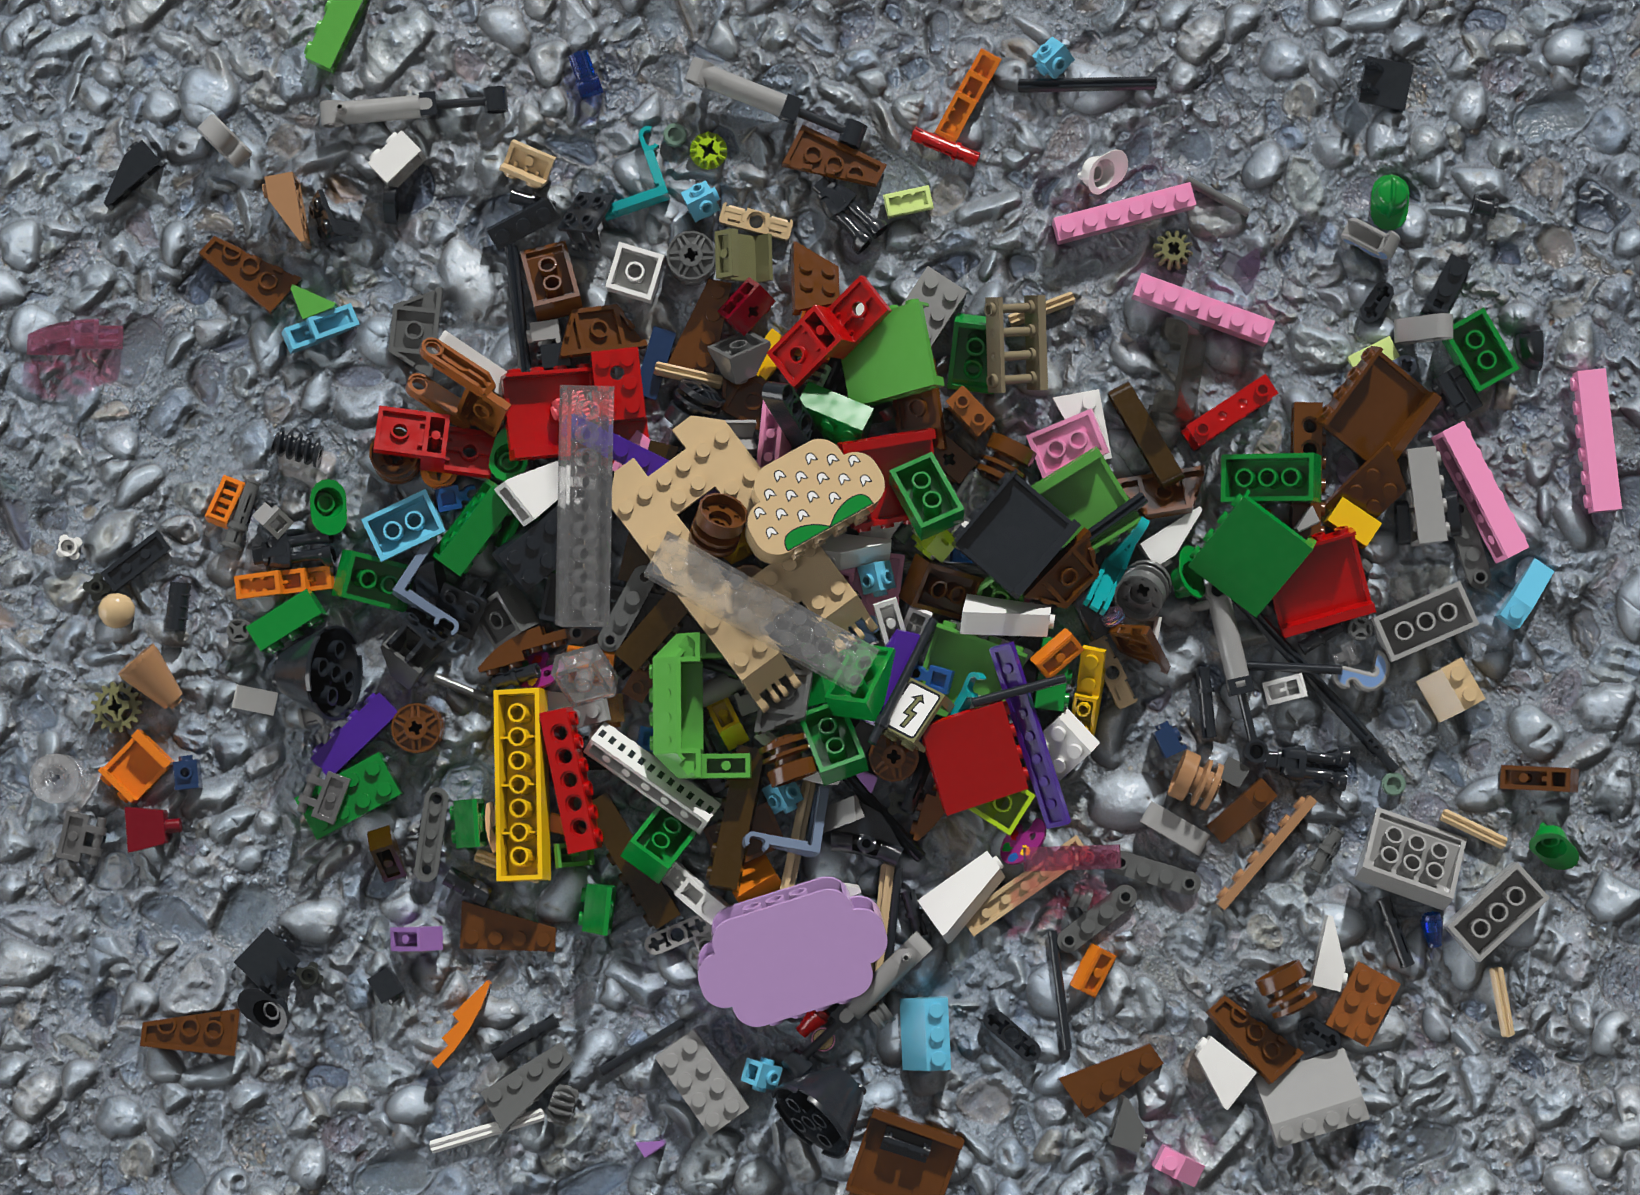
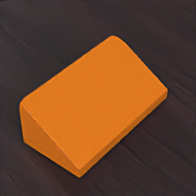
M1064 628L1036 652L1030 660L1045 678H1050L1059 673L1085 649L1074 635Z
M1090 943L1070 985L1096 998L1117 956Z

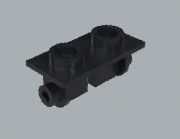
M887 1126L880 1149L926 1163L932 1140Z

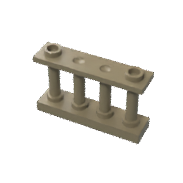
M1024 295V303L1003 304V297H985L984 312L986 314L988 375L986 381L988 393H1006L1005 385L1027 384V390H1048L1045 295ZM1024 312L1025 327L1004 328V313ZM1025 336V350L1004 352V337ZM1026 360V374L1005 375V361Z

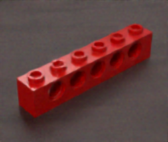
M565 707L539 713L568 854L602 847L603 834L597 825L598 810L592 801L593 786L587 777L589 767L586 758H583L582 748L584 743L582 736L578 734L577 725L579 724L577 712L573 710V707ZM562 726L567 730L565 739H562L559 735V730ZM566 750H569L572 754V759L569 763L564 759ZM572 773L577 778L575 786L569 783V776ZM576 797L580 798L582 802L579 810L574 806V799ZM581 820L584 821L587 826V829L584 833H582L578 827L579 822Z

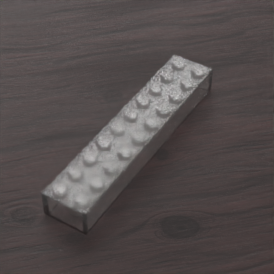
M560 385L555 625L561 627H609L614 386Z
M669 531L666 533L644 572V576L853 694L858 690L880 650Z

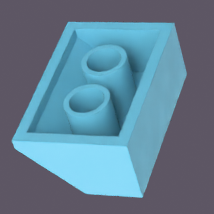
M426 489L361 519L381 562L446 532L438 509Z
M948 997L899 998L902 1069L910 1071L951 1070Z

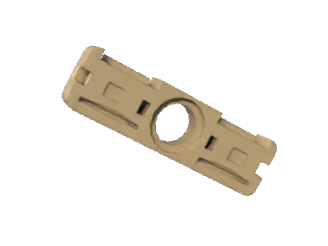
M727 202L723 204L719 217L721 225L759 235L769 233L772 234V238L789 241L793 228L792 219L788 222V220L770 217L769 213L750 208H747V211H745L746 209L736 206H727ZM753 216H760L763 219V224L759 228H753L749 223L750 219Z
M1103 636L1089 643L1088 646L1107 649L1104 668L1107 669L1109 666H1115L1119 670V676L1114 680L1109 679L1105 673L1104 682L1117 708L1123 709L1137 702L1138 699L1133 698L1134 694L1128 681L1125 682L1128 678L1118 658H1113L1115 655L1108 641H1105L1107 637Z

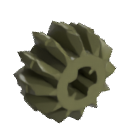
M1178 230L1174 232L1173 237L1169 231H1166L1165 238L1162 236L1157 238L1160 244L1153 245V249L1159 251L1153 255L1154 259L1162 258L1158 265L1162 266L1165 262L1168 263L1167 270L1169 271L1173 264L1177 270H1180L1181 263L1184 265L1189 263L1186 257H1192L1193 255L1192 251L1186 250L1192 247V242L1184 243L1188 237L1186 234L1181 239L1178 238ZM1168 246H1171V248L1173 246L1177 247L1176 253L1178 255H1175V253L1173 255L1169 254L1170 248Z

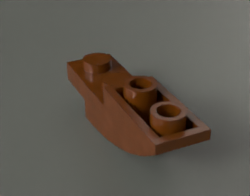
M542 626L526 630L496 648L481 663L478 671L479 673H486L487 676L501 673V668L509 666V670H511L513 667H523L522 662L529 661L526 651H529V654L542 652L544 646L552 645V648L566 645L565 640L571 639L568 629H562L546 634Z
M935 782L932 791L936 792L935 796L925 794V798L920 797L916 811H919L920 815L918 821L913 820L910 834H913V840L918 841L926 835L945 813Z

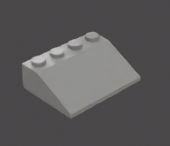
M1377 807L1358 861L1354 879L1444 911L1454 898L1467 838Z
M1344 1048L1294 1063L1270 1085L1261 1075L1253 1077L1275 1146L1278 1148L1370 1119L1363 1095Z

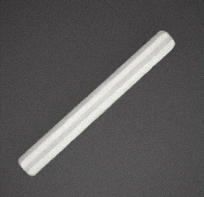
M539 1108L526 1112L521 1119H517L510 1126L511 1129L509 1131L544 1121L545 1114L543 1109ZM495 1121L431 1140L430 1149L432 1153H437L503 1132Z

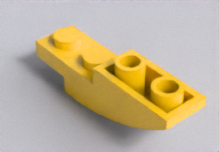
M1083 645L1082 647L1085 650L1080 655L1077 689L1073 698L1072 713L1094 736L1106 673V668L1104 667L1107 649Z

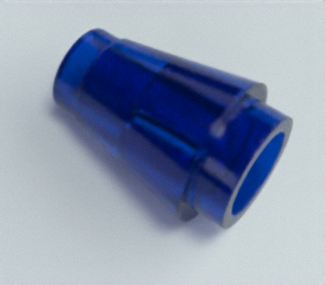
M1438 911L1422 913L1420 924L1428 947H1441L1443 917H1441Z

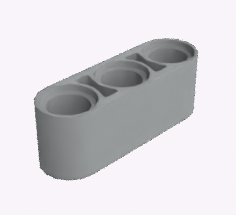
M1439 313L1394 320V344L1409 345L1453 339V314Z
M1153 801L1150 802L1139 821L1197 856H1200L1211 837L1205 831Z

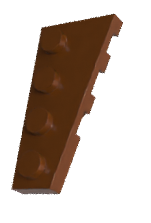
M803 124L782 163V167L875 188L887 164Z
M216 236L199 252V255L270 314L290 295L292 284L298 286L302 281L301 277L295 274L292 275L276 265L267 263L262 258L251 255Z
M708 279L668 364L714 374L716 363L708 352L707 347L721 340L725 319L717 311L729 299L732 283Z
M462 901L460 949L556 952V927Z
M1225 995L1206 1011V1014L1269 1085L1304 1054L1299 1048H1294L1290 1045L1288 1040L1281 1035L1278 1036L1269 1030L1268 1026L1263 1022H1258L1251 1017L1249 1012Z
M238 1008L143 1022L140 1046L236 1056L241 1011Z
M1148 1043L1118 1056L1100 1061L1097 1064L1058 1077V1079L1086 1118L1164 1063L1152 1045Z

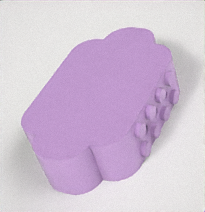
M828 876L727 906L715 915L711 926L712 941L706 943L698 954V981L701 991L709 1003L720 1008L733 1007L736 1017L742 1023L752 1027H761L768 1024L775 1026L787 1018L797 1019L813 1010L817 1012L829 1008V1005L835 1003H848L852 998L860 996L869 988L873 979L871 963L877 961L886 950L887 935L880 909L870 898L865 896L850 897L849 891L843 882Z

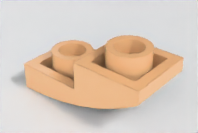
M493 802L486 803L485 827L491 850L495 853V805Z

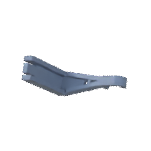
M434 537L422 544L393 588L392 595L435 619L434 627L438 626L441 620L452 624L454 629L450 634L453 637L459 629L456 619L438 609L412 590L406 591L414 580L418 569L423 566L437 545V538Z
M819 786V790L814 792L806 841L752 831L744 836L742 840L743 847L745 848L749 845V839L753 838L762 841L763 846L761 849L763 852L768 847L809 858L817 856L821 849L829 787Z

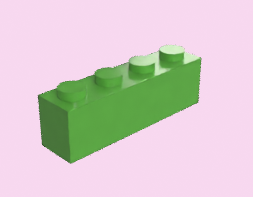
M368 0L327 1L324 12H326L322 21L319 20L314 29L315 37L312 42L309 41L304 50L308 63L334 74Z

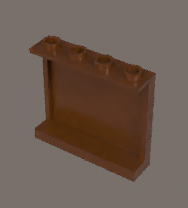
M1371 346L1364 350L1360 362L1348 372L1346 381L1334 391L1332 400L1320 410L1319 417L1316 420L1319 425L1364 462L1387 441L1391 444L1393 454L1397 460L1442 399L1437 393L1430 392L1387 357L1382 352L1383 348Z
M874 1106L845 1190L849 1191L848 1195H945L960 1149L962 1150L965 1140L954 1134ZM886 1127H894L931 1139V1149L926 1163L880 1149Z

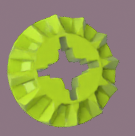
M711 132L698 134L690 146L692 161L702 169L710 170L719 167L727 156L725 140L718 134ZM714 142L712 149L717 155L709 153L703 159L705 152L700 145L708 147Z

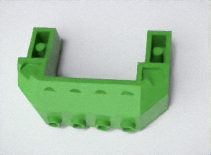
M700 632L676 634L653 657V664H649V678L653 679V688L649 689L650 703H653V712H650L649 716L650 726H653V736H650V750H653V754L678 779L752 778L750 753L704 754L703 660L724 659V657L709 637Z

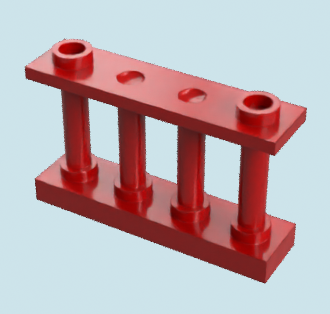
M1264 374L1188 424L1180 433L1192 451H1195L1271 401L1279 393L1268 376Z

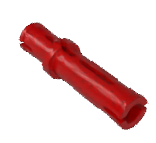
M917 126L910 138V141L946 154L954 161L957 159L974 167L981 154L962 146L960 142L949 141Z

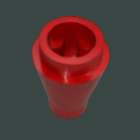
M827 1009L818 1012L815 1010L807 1012L796 1027V1030L806 1038L809 1034L826 1024L831 1015Z

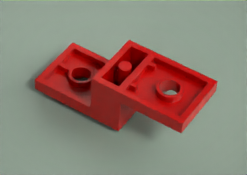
M860 275L829 307L814 305L767 354L793 388L798 389L829 357L844 359L892 310L868 279ZM859 303H862L864 311L858 316L856 307ZM800 348L802 357L799 361H796L794 353Z
M638 347L591 352L598 422L600 426L627 440H630L637 430L649 438ZM614 367H620L624 370V375L619 380L613 379L610 375ZM604 456V465H607L610 469L615 461Z
M379 405L373 453L421 459L419 470L490 479L489 458L495 438L483 430L449 426L451 415ZM401 427L406 430L407 434L398 437L393 431ZM472 448L476 451V455L467 457L464 455L463 450Z

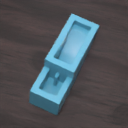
M349 303L309 317L306 321L286 327L282 331V336L290 354H293L359 326L360 323L352 304Z

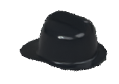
M247 988L239 993L237 999L238 1007L246 1018L270 1034H279L286 1029L290 1013L287 1002L281 996L267 994L258 988Z

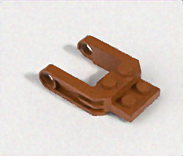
M432 337L424 339L419 349L421 357L431 363L434 368L465 387L462 397L459 398L424 374L415 373L408 378L405 386L407 394L435 413L451 415L450 422L455 426L464 429L475 425L495 438L503 426L511 404L494 393L496 384L490 373L439 339ZM433 347L438 351V353L431 354L426 350V348ZM420 383L424 386V389L418 390L412 384Z

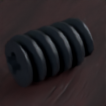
M282 427L275 435L271 454L277 451V456L282 457L286 453V459L291 460L295 455L296 462L299 463L304 458L305 465H310L313 461V467L317 468L322 459L324 446L321 445V438L312 443V435L303 440V433L300 432L295 438L294 430L291 429L288 435H285V427Z

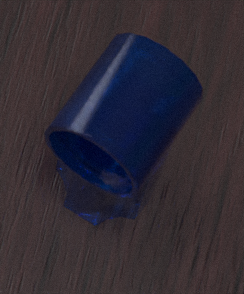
M587 50L577 51L568 56L581 100L604 93Z

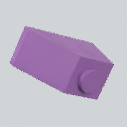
M442 926L390 927L391 951L421 952L443 950Z

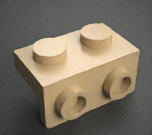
M513 139L504 163L500 165L499 170L505 172L504 175L511 179L519 178L526 181V184L532 188H542L548 183L556 157Z

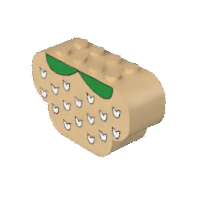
M815 439L803 444L767 464L757 473L751 491V500L754 507L749 513L745 526V538L754 555L765 563L779 564L790 558L793 561L799 559L806 554L805 551L811 546L816 549L825 544L829 536L838 537L847 531L846 528L854 523L857 526L868 519L867 516L874 511L883 495L885 488L883 474L875 461L866 454L851 452L843 455L837 445L825 439Z

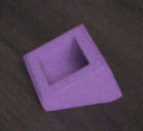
M867 771L857 774L856 776L862 784L872 793L877 775Z
M665 1140L637 1141L636 1145L643 1156L647 1158L664 1147L667 1142Z

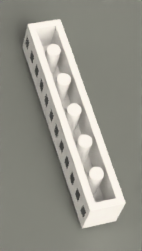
M606 722L593 735L583 751L699 835L721 805L687 779H678L654 755L644 750L636 742L630 740Z

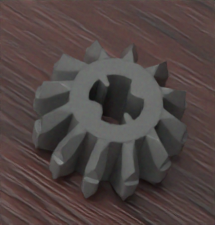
M561 1084L555 1088L546 1113L547 1121L565 1127L571 1123L579 1098L577 1089Z

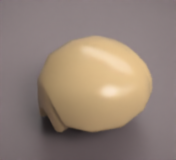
M108 594L101 600L98 606V616L110 628H123L130 624L134 618L135 605L131 598L124 594Z

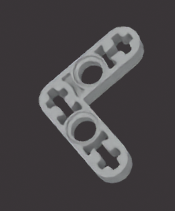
M695 915L649 935L645 940V949L650 954L658 955L694 940L697 950L700 952L705 941H712L711 924L705 921L704 931L693 930L691 933L694 936L689 938L688 930L683 924L688 923V926L691 927L696 924V919H699L700 922L705 921L699 915ZM674 928L682 929L684 932L683 940L679 942L672 940L671 931ZM666 932L671 946L667 947L666 942L659 945L660 950L658 951L655 948L649 947V944L652 942L651 938L655 937L656 940L663 939L662 933Z

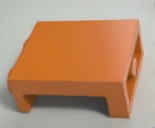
M137 729L131 735L132 739L104 767H100L98 770L102 774L100 779L109 787L113 785L119 791L117 793L118 797L125 803H137L175 762L141 729Z

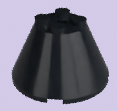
M330 625L284 650H279L276 654L275 674L272 677L273 686L278 687L281 693L325 720L338 721L345 718L344 714L348 710H353L357 703L363 680L362 656L357 655L354 645L357 644L354 635L343 626Z
M844 1065L839 1067L828 1066L778 1085L772 1092V1098H776L777 1103L774 1107L793 1133L811 1147L815 1144L823 1149L821 1154L839 1159L843 1158L849 1151L866 1089L851 1077L850 1070Z

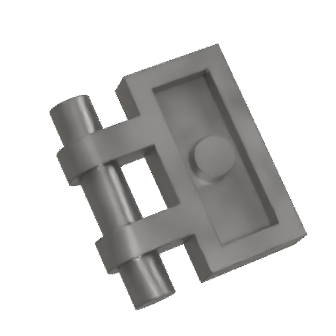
M313 765L311 773H308L305 779L307 784L303 794L299 795L298 801L300 802L297 811L306 813L308 805L313 806L312 817L335 824L352 779L328 771L326 778L322 779L319 777L322 768ZM316 785H319L322 788L316 800L312 798Z
M66 810L56 857L81 862L84 853L89 854L87 864L97 865L98 857L102 855L103 849L100 848L103 835L106 836L107 828H105L107 819L98 817L96 826L89 825L92 815ZM88 832L94 833L91 847L85 846Z

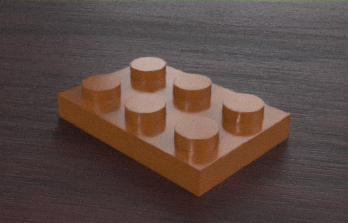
M1357 961L1325 1025L1368 1047L1401 984Z

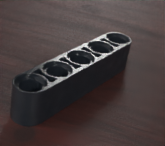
M766 382L762 389L763 401L793 449L811 440L824 439L791 384Z

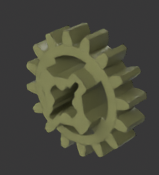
M115 682L110 683V688L105 685L101 686L103 693L95 692L98 700L91 701V704L96 705V709L92 710L91 713L98 715L94 721L96 723L103 722L101 725L102 729L110 726L109 730L111 733H115L117 728L120 733H124L125 726L132 730V722H140L137 715L144 714V711L139 709V706L143 705L144 701L137 700L141 695L140 692L132 693L134 687L130 685L125 688L124 682H120L118 687ZM120 692H123L126 695H128L131 700L126 701L125 699H123L122 694H120ZM109 695V700L103 705L105 698ZM122 704V708L118 709V711L113 710L114 706ZM129 710H132L131 715L126 720L127 713L129 712ZM105 714L112 716L115 723L109 721Z

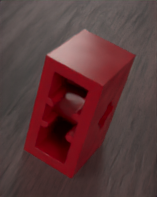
M748 277L717 312L736 331L745 336L754 328L761 317L769 312L776 301L759 283Z

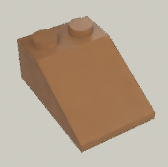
M293 172L265 176L266 184H262L264 197L273 205L307 250L312 249L300 180Z

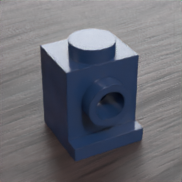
M1168 721L1155 726L1157 731L1153 732L1152 735L1164 759L1187 749L1186 744L1181 745L1179 742L1182 740V737L1177 727L1172 728Z
M193 755L179 756V761L173 762L175 790L203 788L200 759L193 760ZM184 768H188L190 771L187 777L182 775Z

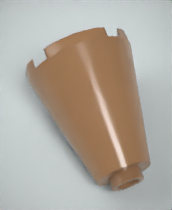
M153 643L118 673L122 680L164 709L167 707L173 709L182 701L180 696L183 693L160 651Z

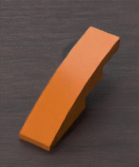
M983 48L980 49L937 126L936 134L956 143L1002 61L1000 57Z
M328 566L282 571L275 570L234 576L237 600L297 594L305 589L313 592L333 589L335 582L333 567Z
M487 980L452 1014L459 1022L442 1037L448 1046L431 1061L437 1069L453 1054L471 1030L491 988L492 982L490 980Z

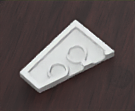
M1099 389L1053 397L1052 400L1064 420L1086 410L1093 409L1110 452L1103 455L1105 460L1112 459Z

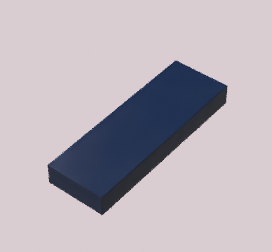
M656 326L653 327L641 367L645 398L657 400L663 377L654 374V367L658 361L668 364L677 335L676 332Z

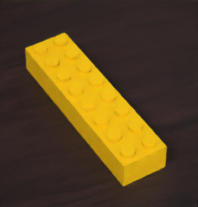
M542 688L493 690L496 881H550L549 759L539 713L548 711V690Z

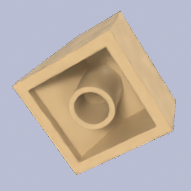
M1462 657L1449 662L1416 681L1439 723L1486 699Z

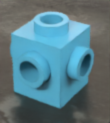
M1051 37L1045 44L1041 45L1032 55L1037 63L1035 65L1036 69L1043 76L1047 74L1054 79L1075 61L1065 44L1054 37Z
M707 181L697 183L681 192L695 222L705 217H710L720 210L717 203L718 200H721L715 187H709Z
M890 560L873 562L857 567L863 595L873 594L874 598L888 595L887 590L896 588Z
M796 782L772 788L770 784L762 789L774 814L782 810L787 814L798 808L796 803L804 800Z
M761 1056V1059L757 1060L747 1057L741 1081L753 1085V1090L765 1093L766 1089L774 1090L778 1086L783 1068L774 1065L775 1060Z

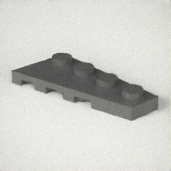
M563 1042L556 1044L481 1092L504 1134L511 1129L510 1126L517 1119H521L526 1110L535 1101L537 1102L551 1085H554L575 1064Z

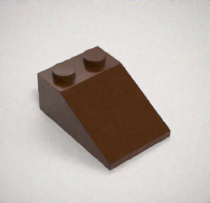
M565 240L520 251L538 322L569 316L572 309L583 308Z
M915 553L898 597L912 607L961 620L966 595H977L979 586L985 578L945 562L941 563L937 559L932 561L927 556Z

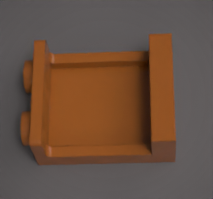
M961 386L945 401L944 409L948 410L953 419L975 442L993 426L992 423L995 421V418L964 386Z

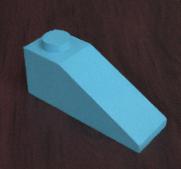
M1534 558L1495 614V617L1513 630L1520 628L1537 603L1554 571Z

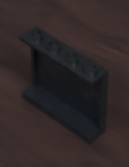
M1015 469L1011 474L1006 472L998 481L1001 486L996 492L991 489L985 496L983 501L986 503L981 509L976 507L967 517L970 520L967 526L963 527L960 525L952 536L955 539L952 545L1018 600L1081 524L1075 519L1071 521L1020 478L1016 474L1018 471Z

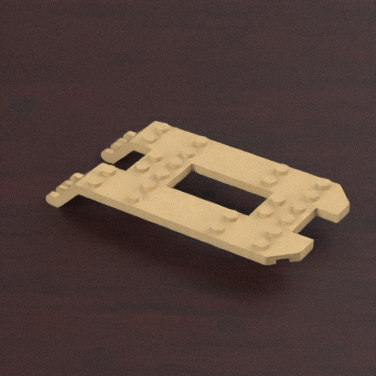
M691 415L672 429V432L685 447V450L649 476L646 475L637 461L632 458L614 472L609 505L737 674L754 702L765 713L770 707L760 696L762 692L767 690L775 703H779L781 699L773 690V684H775L784 697H787L789 692L779 681L782 677L786 675L794 689L802 685L780 650L764 631L766 627L802 602L818 623L831 646L839 656H842L846 653V649L837 640V636L843 633L849 644L855 646L857 642L849 632V627L862 641L865 635L855 624L862 618L870 632H874L878 629V626L869 615L857 593L821 546L816 549L811 546L805 551L806 554L793 561L790 558L779 564L768 565L736 590H733L708 555L700 552L693 546L689 538L690 531L677 515L716 488L719 493L733 496L746 507L749 516L750 511L754 507L751 500V491L756 475L761 470V467L725 420Z

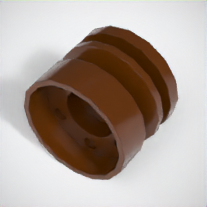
M394 429L393 433L398 437H402L407 434V432L402 429ZM375 438L373 439L369 449V458L376 473L383 481L402 485L412 481L419 474L421 459L401 456L402 460H398L397 464H395L392 458L397 456L373 453Z
M993 432L986 448L994 453L992 457L982 454L980 459L987 463L988 466L977 463L975 470L981 473L987 480L1001 486L998 481L1006 472L1011 474L1015 469L1018 471L1016 474L1024 480L1026 476L1018 470V467L1030 468L1037 454L1027 446L1007 436Z
M712 493L705 495L700 500L689 533L693 546L700 552L712 557L731 555L737 549L741 533L747 521L748 513L746 507L739 500L727 494Z
M420 703L408 704L400 708L393 717L391 724L392 737L396 744L405 751L418 754L428 753L437 748L443 741L445 721L441 714L431 706ZM415 722L423 727L419 730L420 734L411 730V728L415 727Z
M805 733L788 734L776 738L758 749L760 756L770 753L772 755L762 760L763 765L775 764L776 768L767 772L772 788L801 780L819 772L813 756L802 758L801 753L810 748L809 744L798 746V743L807 739Z
M883 734L876 746L871 745L868 755L869 765L874 774L882 780L889 782L902 781L911 776L917 768L919 760L918 750L914 749V751H911L901 744L902 741L897 739L894 742ZM892 750H896L897 755L901 756L900 759L896 760L895 764L891 763V759H887V754H891Z
M1299 959L1277 967L1255 981L1262 996L1274 995V998L1266 1004L1268 1008L1279 1005V1007L1271 1012L1274 1019L1292 1015L1307 1007L1310 1002L1318 997L1315 990L1304 993L1313 985L1311 982L1299 983V980L1307 974Z

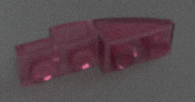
M99 319L72 320L49 325L28 334L27 355H75L76 349H123L124 328L123 326L99 325Z
M1120 844L1023 847L1025 872L1121 868Z

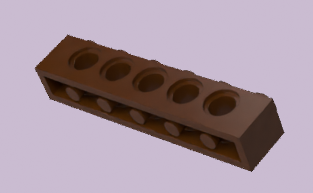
M1294 402L1291 404L1290 453H1304L1303 446L1308 444L1314 448V453L1322 456V446H1326V432H1322V426L1316 420L1319 417L1320 410L1323 408V402ZM1305 421H1310L1314 424L1315 429L1313 433H1308L1304 430L1303 424ZM1326 456L1321 458V493H1325L1326 488L1325 479H1322V470L1326 468ZM1290 503L1289 527L1292 529L1303 511L1313 506L1320 522L1298 534L1307 539L1309 535L1325 532V527L1321 526V517L1325 516V503Z

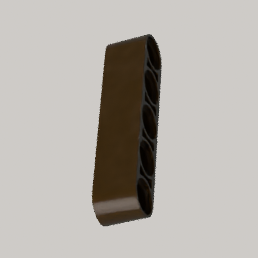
M1127 381L1107 392L1113 407L1160 487L1165 490L1184 480L1185 477L1132 385Z

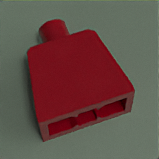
M124 807L128 853L170 843L169 833L182 832L181 818L168 819L167 810Z

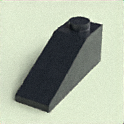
M143 140L132 143L127 148L128 152L123 156L104 201V205L111 211L165 166Z

